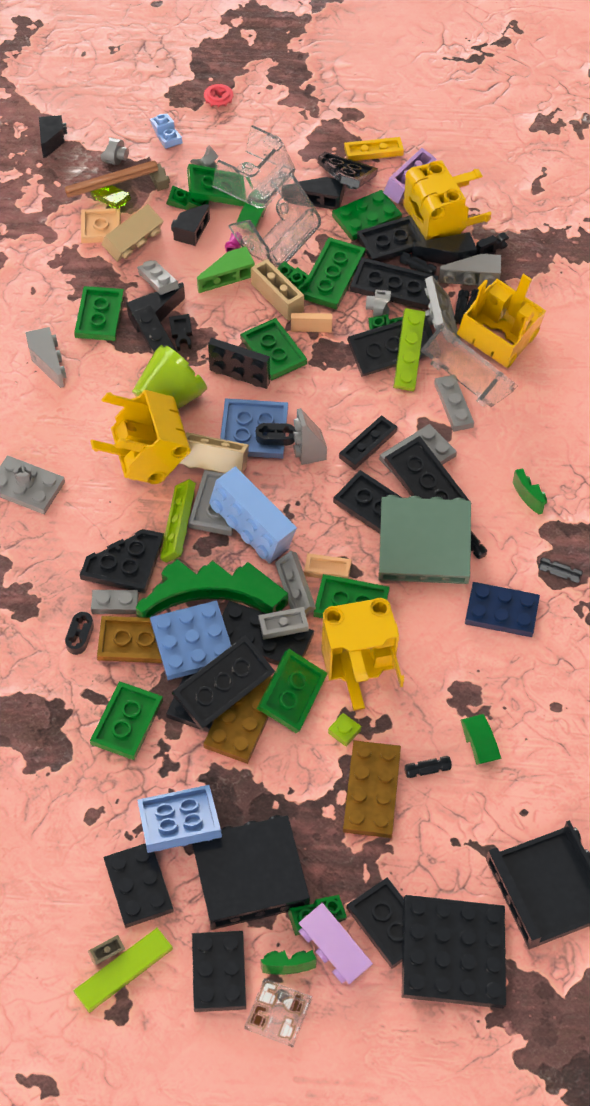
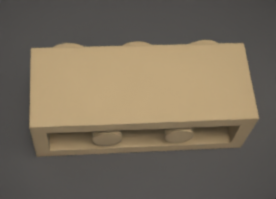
M147 204L105 235L101 245L117 262L122 258L127 259L136 247L140 249L147 243L149 237L152 236L154 238L161 232L160 228L164 221Z
M268 259L251 267V285L287 321L291 319V313L304 312V295Z
M189 432L186 433L191 452L179 464H183L188 468H202L221 473H227L235 466L242 473L246 470L249 451L248 444Z

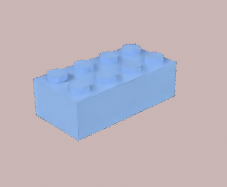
M236 466L216 480L209 502L212 509L219 513L226 520V523L241 535L243 541L250 544L256 550L258 556L265 559L269 564L285 553L290 547L297 527Z

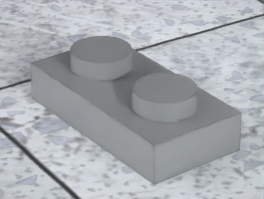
M92 590L91 612L92 614H136L139 597L138 590Z
M304 607L258 615L263 640L309 631Z

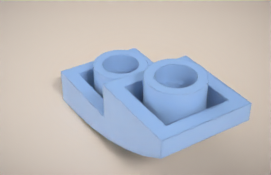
M159 114L150 119L152 127L165 149L183 143L181 135L175 129L174 121L168 114Z

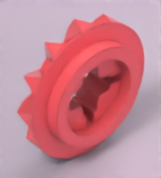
M214 84L206 88L204 98L206 103H210L211 107L215 105L218 108L221 105L226 107L227 103H232L233 91L226 85Z

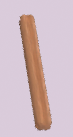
M155 160L66 186L65 192L67 197L71 198L157 172L158 165Z

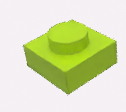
M344 713L328 728V734L346 747L361 731V726Z

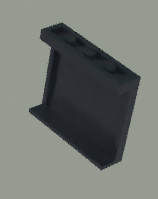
M275 815L268 818V820L260 822L249 821L243 826L238 827L226 826L221 828V838L192 844L211 930L287 913L290 908L310 904V897L288 815Z
M570 820L566 821L562 829L506 850L499 851L498 847L488 850L486 862L528 949L590 926V852L588 849H584L581 843V835L576 827L573 828Z

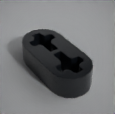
M261 423L256 427L255 437L257 442L263 445L287 446L295 442L293 432H296L291 424Z
M79 612L72 618L65 638L67 651L71 654H81L87 648L94 627L93 618L89 613ZM83 620L87 621L83 625L82 630H80L79 623H82ZM78 636L80 643H77L76 646H73L72 643L76 642Z

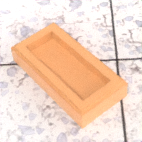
M291 313V332L332 333V314Z
M307 553L304 575L322 579L323 574L349 579L352 559Z

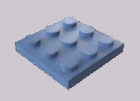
M225 398L220 439L248 444V457L283 459L285 446L258 443L255 437V430L261 423L287 424L288 402Z
M217 600L150 617L167 680L197 673L231 647Z
M209 785L137 800L147 853L222 837Z

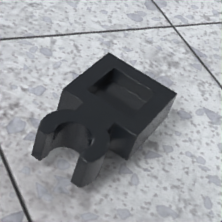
M503 232L496 237L492 235L481 239L476 243V255L496 254L497 249H504L508 246L505 240H508L509 237Z
M189 314L169 317L172 339L177 338V350L180 351L181 343H187L188 349H191V339L188 336L193 335Z

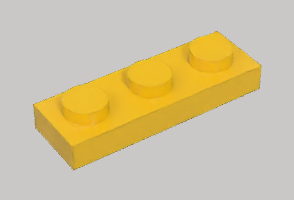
M401 137L344 143L346 158L354 161L404 156Z

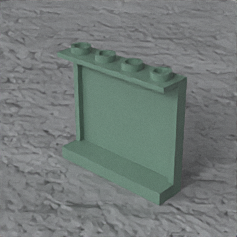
M397 495L382 497L378 580L468 584L471 560V501H466L464 498L444 500L441 497H432L431 499H421L419 496L399 498Z

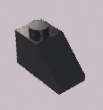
M62 115L39 117L43 158H47L65 143L64 134L68 133L67 124L62 122Z
M205 204L180 212L177 219L173 220L171 225L175 241L196 246L210 220L209 205Z

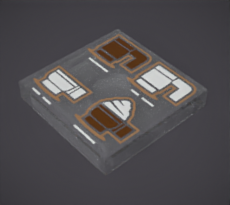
M264 978L244 1029L294 1048L311 1004L312 996Z

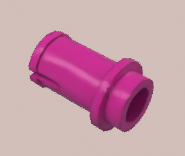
M233 230L231 232L229 241L225 243L226 252L240 248L239 245L244 237L241 231L237 230L236 232V230Z

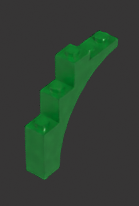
M177 559L163 569L161 573L162 584H158L148 597L142 598L138 602L136 615L137 617L150 618L172 606L203 599H222L243 603L268 614L282 611L288 605V592L249 562L243 567H238L232 576L213 560L207 566H202L196 574Z

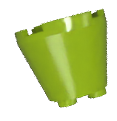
M160 345L151 357L132 393L138 397L144 390L170 395L175 398L177 407L180 409L201 396L207 390V385L200 375L195 377L194 370L181 355L169 346L164 348Z

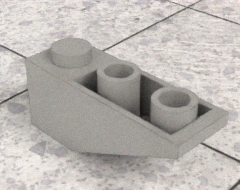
M479 254L440 266L439 283L481 285L484 280H488L486 286H489L496 279L500 280L501 255Z
M50 327L25 332L32 362L60 388L64 387L63 379L67 377L64 366L59 365L62 362L60 350L56 351L55 347H58L56 334H51Z
M301 408L297 409V418L294 419L296 432H293L295 457H299L301 465L327 460V446L321 429Z

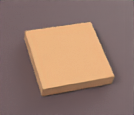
M120 208L81 210V242L101 243L105 235L121 224Z

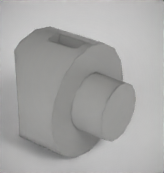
M108 137L109 143L101 154V160L105 163L119 165L121 160H127L129 149L124 147L123 140Z
M208 145L201 159H192L190 162L194 165L218 168L219 166L215 163V160L219 156Z
M375 290V296H367L366 309L373 310V317L389 315L390 309L387 303L390 301L391 291Z

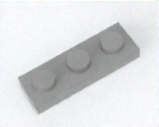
M156 260L146 261L143 265L137 267L139 275L160 295L179 288L177 280Z
M455 374L435 378L434 385L453 432L473 428L474 421Z
M289 551L276 561L275 565L283 588L288 592L290 608L304 607L305 614L308 615L316 607L296 552Z

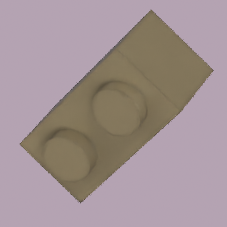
M159 163L157 164L158 171L149 174L157 191L169 188L170 183L169 176H166L164 167L162 168Z
M116 935L87 952L95 966L125 950L119 935Z

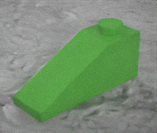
M247 247L228 251L197 276L198 292L202 293L251 278V267L255 266V262Z

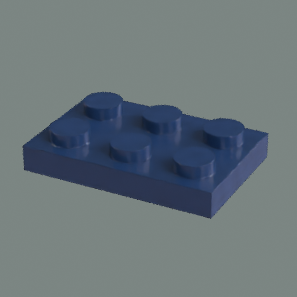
M473 582L465 624L533 637L540 595Z

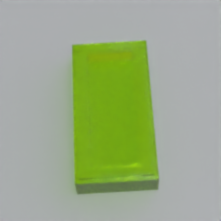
M113 185L90 192L91 197L115 209L120 208L131 200L129 193Z

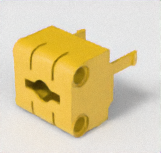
M438 160L412 167L406 172L403 206L408 215H411L425 240L461 234L467 226L491 220V211L468 218L469 207L465 205L466 198L460 190V187L469 185V181L483 177L479 169H473V171L452 177L443 161Z
M522 274L517 290H514L499 279H496L486 288L488 280H484L478 287L479 292L476 300L463 315L461 325L457 331L458 336L489 357H492V359L507 369L526 346L535 339L546 313L545 309L525 297L532 282V279L525 274ZM483 324H485L492 330H501L505 334L506 339L512 342L513 345H511L510 343H508L507 341H505L504 339H502L501 337H499L498 335L484 327Z
M144 390L138 397L131 399L113 395L111 392L106 393L101 399L102 402L121 406L123 409L115 416L116 423L111 427L115 444L91 439V446L95 452L102 451L118 455L125 478L150 484H159L190 454L189 442L173 396Z
M384 598L330 606L323 613L321 652L328 673L329 681L342 679L347 683L353 711L365 709L359 682L379 677L385 670L395 669L400 687H403L404 675H401L396 657L399 631L393 617L391 605Z

